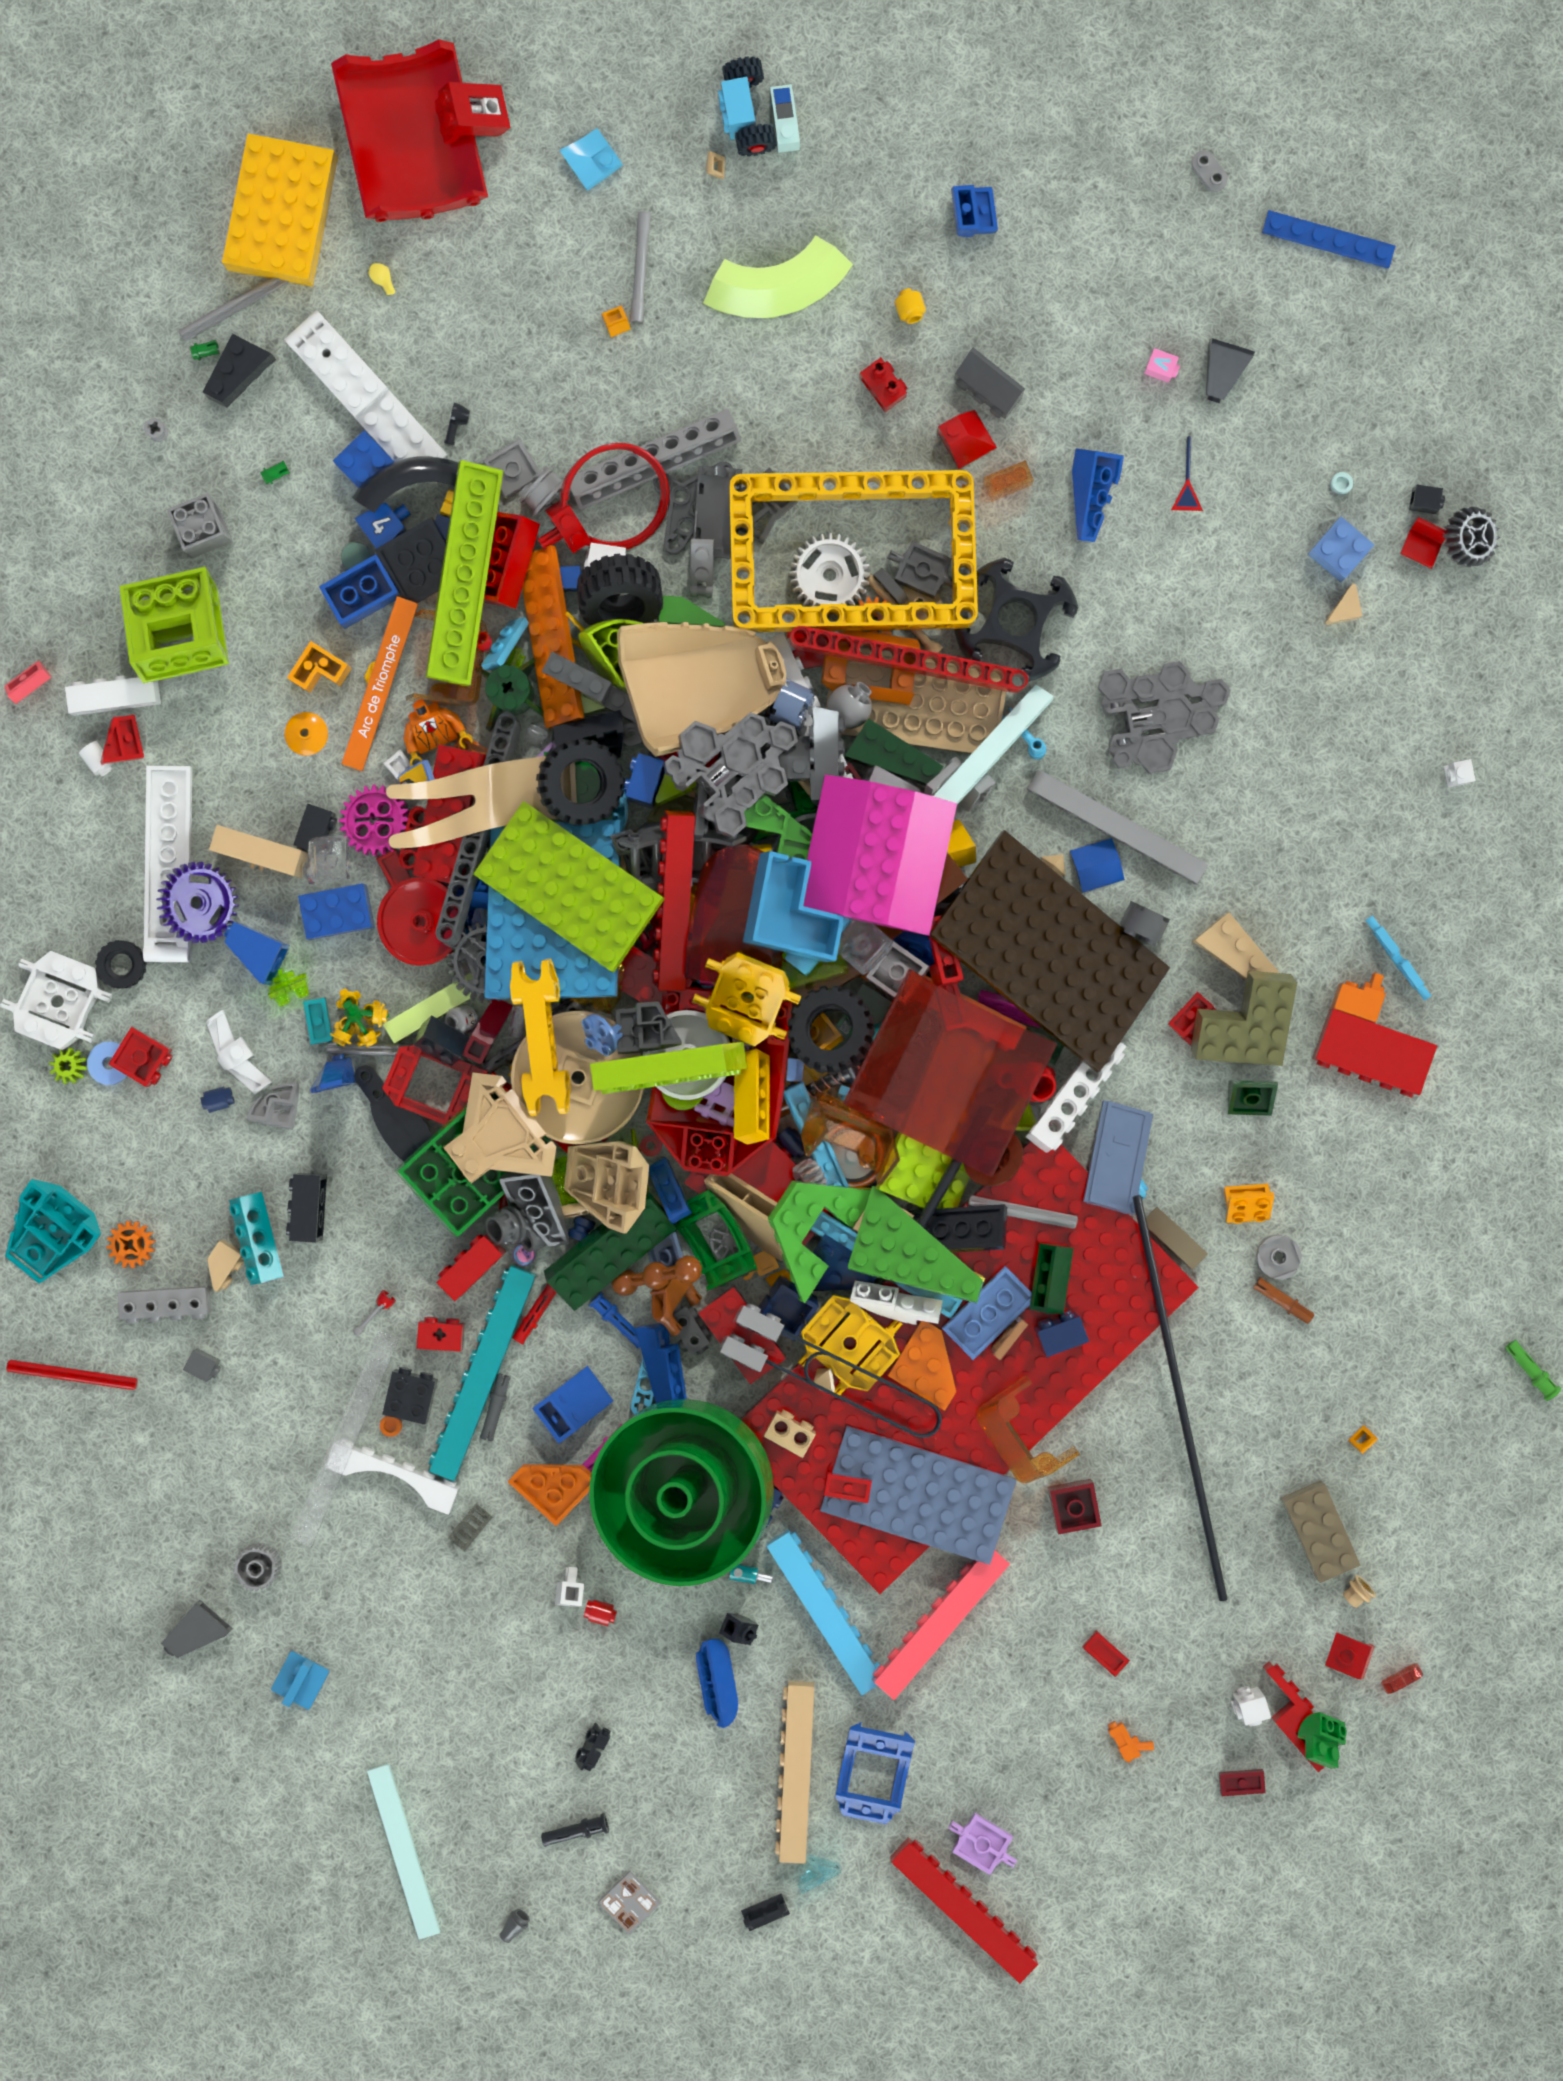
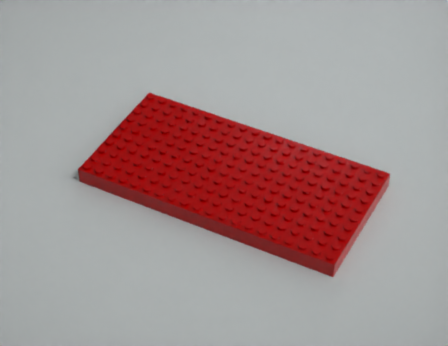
M1029 1140L1023 1146V1161L1016 1175L1008 1182L998 1186H981L973 1196L1075 1215L1078 1219L1076 1227L1072 1229L1007 1216L1004 1250L953 1252V1254L972 1271L981 1274L985 1278L982 1288L1006 1266L1032 1292L1039 1243L1057 1244L1074 1248L1064 1312L1071 1310V1313L1076 1312L1080 1316L1089 1342L1046 1357L1034 1327L1038 1326L1037 1322L1047 1318H1050V1320L1058 1319L1059 1314L1031 1310L1029 1305L1019 1315L1028 1326L1001 1360L993 1355L991 1348L1004 1331L972 1360L942 1329L950 1318L941 1313L939 1323L931 1324L942 1330L956 1393L945 1411L938 1407L942 1422L939 1430L934 1435L926 1438L914 1436L789 1374H786L740 1418L761 1442L771 1465L773 1484L879 1594L893 1583L930 1546L820 1511L824 1499L827 1473H832L847 1425L1005 1475L1160 1326L1137 1222L1129 1214L1083 1202L1088 1172L1061 1144L1056 1150L1052 1149L1046 1153ZM969 1199L961 1207H968ZM1150 1237L1168 1318L1199 1287ZM885 1279L880 1284L899 1288V1293L912 1295L890 1280ZM963 1300V1301L961 1302V1304L959 1305L958 1309L956 1310V1312L954 1313V1315H955L968 1301ZM862 1308L883 1328H888L894 1321ZM850 1313L829 1333L819 1346L822 1347ZM917 1320L916 1325L901 1322L903 1325L895 1332L894 1339L900 1354L920 1323L919 1320ZM847 1337L844 1340L845 1348L848 1350L854 1349L856 1347V1340L853 1337ZM878 1340L856 1366L860 1367L882 1341ZM813 1358L808 1365V1375L813 1382L818 1368L828 1369L816 1358ZM896 1360L882 1374L881 1378L921 1397L888 1376ZM805 1361L801 1365L797 1363L790 1371L806 1379L804 1367L802 1366ZM853 1368L850 1373L853 1375L856 1369ZM833 1374L834 1386L836 1387L840 1383V1379ZM878 1380L868 1391L846 1388L840 1395L919 1434H926L936 1426L937 1416L932 1407ZM777 1410L780 1412L786 1410L793 1414V1419L799 1423L803 1420L814 1426L813 1430L816 1431V1435L803 1458L764 1437V1432ZM783 1421L775 1424V1429L779 1432H784L788 1427ZM798 1432L795 1434L794 1439L799 1443H803L806 1441L807 1436L803 1432Z

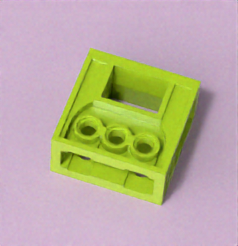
M206 566L119 586L129 662L143 684L229 665L218 588ZM187 587H192V588H194V589H190V590H184V589L187 588ZM143 597H150V599L142 600ZM194 637V641L160 648V644Z

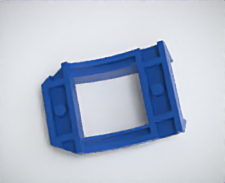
M862 1722L851 1726L849 1730L835 1799L839 1803V1809L843 1816L887 1824L892 1819V1816L901 1810L915 1740L906 1731L903 1736L861 1727ZM856 1750L898 1759L890 1801L848 1792Z

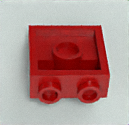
M131 1027L108 1065L145 1087H150L151 1084L155 1086L161 1078L159 1071L162 1066L167 1067L173 1058V1055L170 1054L172 1049Z

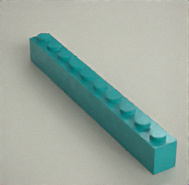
M511 1265L510 1269L505 1268L501 1278L504 1284L502 1289H497L493 1301L496 1304L493 1310L489 1309L485 1321L488 1322L485 1330L481 1329L477 1338V1342L480 1343L477 1351H472L469 1359L472 1365L470 1370H465L462 1376L461 1383L464 1385L461 1392L457 1391L452 1403L456 1405L453 1412L449 1411L444 1422L447 1424L445 1433L441 1432L436 1444L439 1445L437 1453L433 1452L428 1464L431 1465L429 1472L451 1481L457 1478L537 1274L515 1265Z

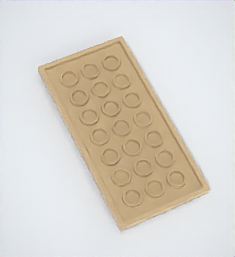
M860 648L862 655L868 656L871 654L870 649ZM881 652L885 660L892 659L891 652ZM848 660L845 683L856 684L857 682H862L867 686L889 688L892 668ZM925 660L927 668L934 669L936 667L933 660ZM947 664V670L950 673L957 672V667L954 664ZM969 668V675L977 678L979 676L978 670ZM915 673L913 693L915 694L909 706L894 702L871 700L872 709L869 716L870 720L910 745L972 754L1002 722L1006 691ZM990 673V677L994 682L1000 681L998 673ZM831 689L828 690L826 709L829 697L833 692ZM865 723L857 728L845 729V732H841V735L857 737Z

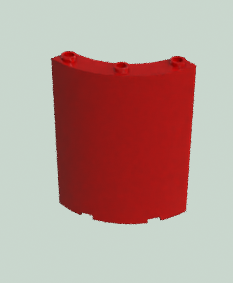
M438 39L428 45L415 49L416 54L403 57L402 53L385 55L382 57L383 60L371 61L370 56L345 54L331 63L365 218L375 219L376 222L420 217L423 220H428L437 213L460 209L466 206H477L481 203V200L488 197L475 136L462 135L454 143L444 144L443 136L440 132L439 118L435 110V100L438 99L439 95L438 91L448 82L463 83L455 46L452 42Z

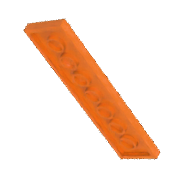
M550 545L546 547V550L542 548L532 552L522 586L533 657L536 660L535 669L542 711H544L545 729H553V726L584 719L580 692L542 673L551 652L575 663L568 617L565 614L567 610L556 546Z

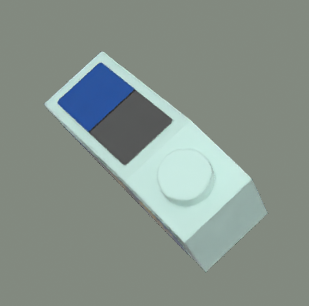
M792 84L770 87L778 153L800 150Z

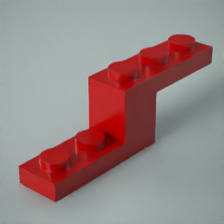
M941 916L933 917L931 930ZM929 936L935 964L930 966L929 969L944 1031L967 1027L958 982L964 979L960 962Z
M1268 1661L1263 1668L1291 1700L1271 1718L1306 1758L1305 1740L1298 1738L1297 1732L1304 1719L1313 1714L1312 1709L1314 1706L1306 1697L1302 1699L1297 1694L1300 1690L1292 1680L1287 1682L1283 1678L1286 1673L1277 1663L1273 1666ZM1308 1760L1317 1772H1320L1325 1767Z

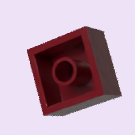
M1091 1479L1048 1487L1055 1529L1058 1535L1102 1527L1095 1487Z

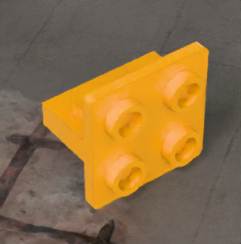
M1268 1183L1224 1187L1227 1223L1240 1224L1249 1221L1263 1222L1270 1220L1274 1193L1270 1192Z

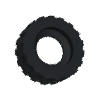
M115 940L114 942L107 943L98 952L97 960H95V969L100 980H103L106 985L124 989L137 985L143 979V975L146 973L147 962H144L143 953L139 946L132 942ZM117 954H125L132 961V968L125 975H117L111 969V960Z

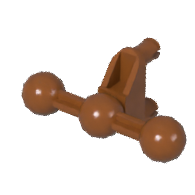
M686 1255L679 1258L675 1266L666 1267L663 1263L652 1262L641 1273H635L631 1269H626L611 1284L613 1290L622 1296L633 1294L638 1286L646 1285L652 1289L650 1294L652 1295L653 1318L656 1322L662 1323L671 1336H676L683 1327L673 1316V1311L683 1296H685L691 1306L697 1305L702 1299V1296L692 1285L700 1278L702 1266L700 1261L694 1256Z

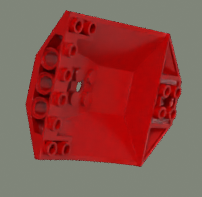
M685 987V991H663L662 1008L666 1015L683 1010L698 1011L706 1014V1009L703 1006L692 1003L695 994L708 999L712 995L714 988ZM743 992L746 998H754L752 993ZM788 1000L782 1001L774 1022L776 1023L775 1027L787 1032L789 1031L787 1023L788 1019H791L792 1016L790 1012L794 1005L793 1002ZM722 1004L720 1005V1007L742 1015L756 1022L762 1023V1021L759 1019L750 1018L747 1014H744L737 1010H730L727 1006ZM786 1034L784 1040L774 1035H769L756 1046L744 1042L745 1052L758 1049L770 1056L768 1140L747 1145L734 1138L733 1127L729 1125L723 1126L719 1124V1121L710 1117L708 1119L702 1117L701 1113L694 1111L695 1107L689 1110H677L665 1101L662 1091L657 1087H652L645 1122L685 1171L728 1176L776 1138L789 1057L790 1040L788 1039V1034ZM734 1038V1040H733V1041H730V1043H736V1042H742V1041H740V1040ZM735 1075L726 1076L723 1082L734 1086ZM702 1098L700 1104L706 1105L708 1100ZM715 1104L714 1110L721 1113L725 1111V1107Z

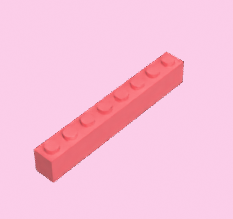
M994 1551L990 1565L973 1560L971 1564L966 1563L959 1572L961 1574L956 1581L952 1580L946 1586L945 1590L947 1592L943 1597H937L933 1601L931 1611L927 1615L924 1613L917 1620L916 1624L918 1626L914 1631H908L902 1638V1645L898 1649L895 1647L888 1654L887 1658L889 1660L884 1666L879 1665L872 1674L874 1676L872 1681L895 1700L1010 1563L996 1551Z

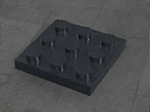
M433 517L428 518L375 549L376 554L402 598L419 603L439 592L446 540Z

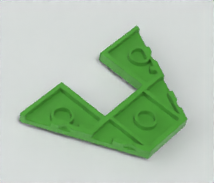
M763 794L758 798V801L744 811L747 823L745 827L780 834L776 853L788 855V858L796 857L807 860L812 833L792 818L779 805L771 801L768 796ZM732 869L727 870L719 914L750 906L756 874Z
M792 1181L771 1212L768 1220L770 1226L774 1229L775 1239L781 1246L782 1257L786 1268L790 1271V1279L796 1286L799 1301L806 1303L829 1267L801 1244L824 1208L847 1227L853 1229L866 1208L871 1189Z

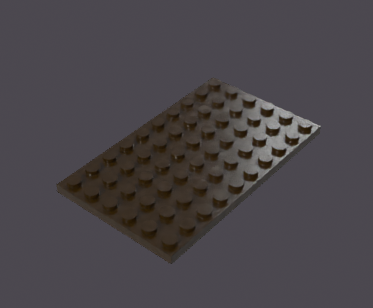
M1005 830L1001 831L929 935L1096 1072L1102 1070L1170 969L1166 963L1132 935L1123 932L1124 929Z

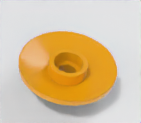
M298 713L288 721L285 727V741L288 747L299 755L309 756L316 754L322 750L328 739L326 723L320 716L314 713ZM304 729H307L309 731V734L306 737H303L301 735V732Z

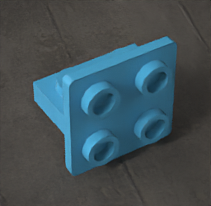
M291 1651L271 1690L285 1697L282 1701L283 1705L290 1707L294 1702L309 1710L330 1671L310 1659Z

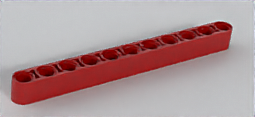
M797 626L789 636L790 645L797 650L1011 693L1020 692L1028 684V675L1020 669L851 635ZM802 633L805 636V641L802 643L797 642L794 639V635ZM819 637L825 638L827 646H818L816 639ZM846 642L849 650L841 651L838 648V643ZM867 646L871 654L868 656L862 655L860 647ZM884 650L890 651L892 659L885 660L881 652ZM911 655L914 659V664H906L903 656ZM925 660H933L936 667L934 669L927 668ZM947 664H954L957 667V672L950 673L947 670ZM969 668L977 669L979 676L977 678L971 677L968 672ZM991 672H996L1000 675L999 682H994L991 679ZM1012 677H1019L1022 685L1015 686L1012 683Z

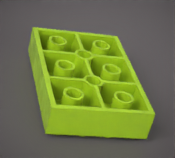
M736 1042L591 1063L590 1068L594 1091L601 1090L602 1094L737 1075L741 1074V1069H747L744 1042Z

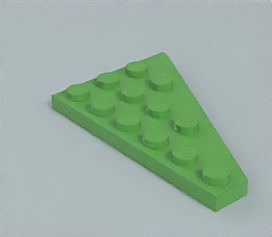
M872 1186L849 1260L848 1269L978 1303L983 1280L881 1190Z

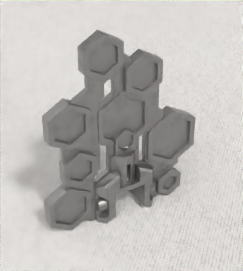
M1180 661L1164 664L1160 674L1137 676L1133 679H1129L1122 669L1104 671L1098 686V690L1103 694L1101 701L1103 713L1105 716L1124 713L1127 733L1113 735L1109 739V749L1114 755L1113 763L1120 769L1129 767L1133 761L1136 765L1141 764L1148 774L1171 770L1178 751L1173 744H1178L1179 739L1215 733L1220 719L1215 711L1219 706L1227 703L1231 691L1222 679L1196 685L1190 678V672ZM1188 694L1191 698L1200 696L1202 701L1191 704L1185 695ZM1138 699L1141 703L1158 700V703L1154 707L1138 709L1132 700ZM1161 729L1164 732L1141 736L1143 731Z
M750 712L725 735L720 733L717 736L715 728L694 721L678 735L681 748L677 752L678 757L672 755L663 763L665 774L672 776L676 789L684 791L695 780L701 785L711 798L698 808L700 816L714 822L716 832L733 838L747 826L744 815L745 810L758 801V798L764 793L775 796L788 785L785 770L780 767L778 756L782 752H787L798 742L795 726L782 721L776 726L766 725L764 717ZM765 743L770 744V749L764 753L765 759H762L760 748ZM720 752L721 758L710 768L704 766ZM717 775L718 778L712 782L711 780ZM734 776H742L743 778L731 788L732 794L727 798L724 785Z

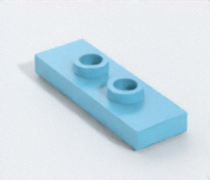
M525 617L509 621L506 627L500 631L499 638L492 644L490 652L481 664L485 671L496 669L505 663L529 624Z

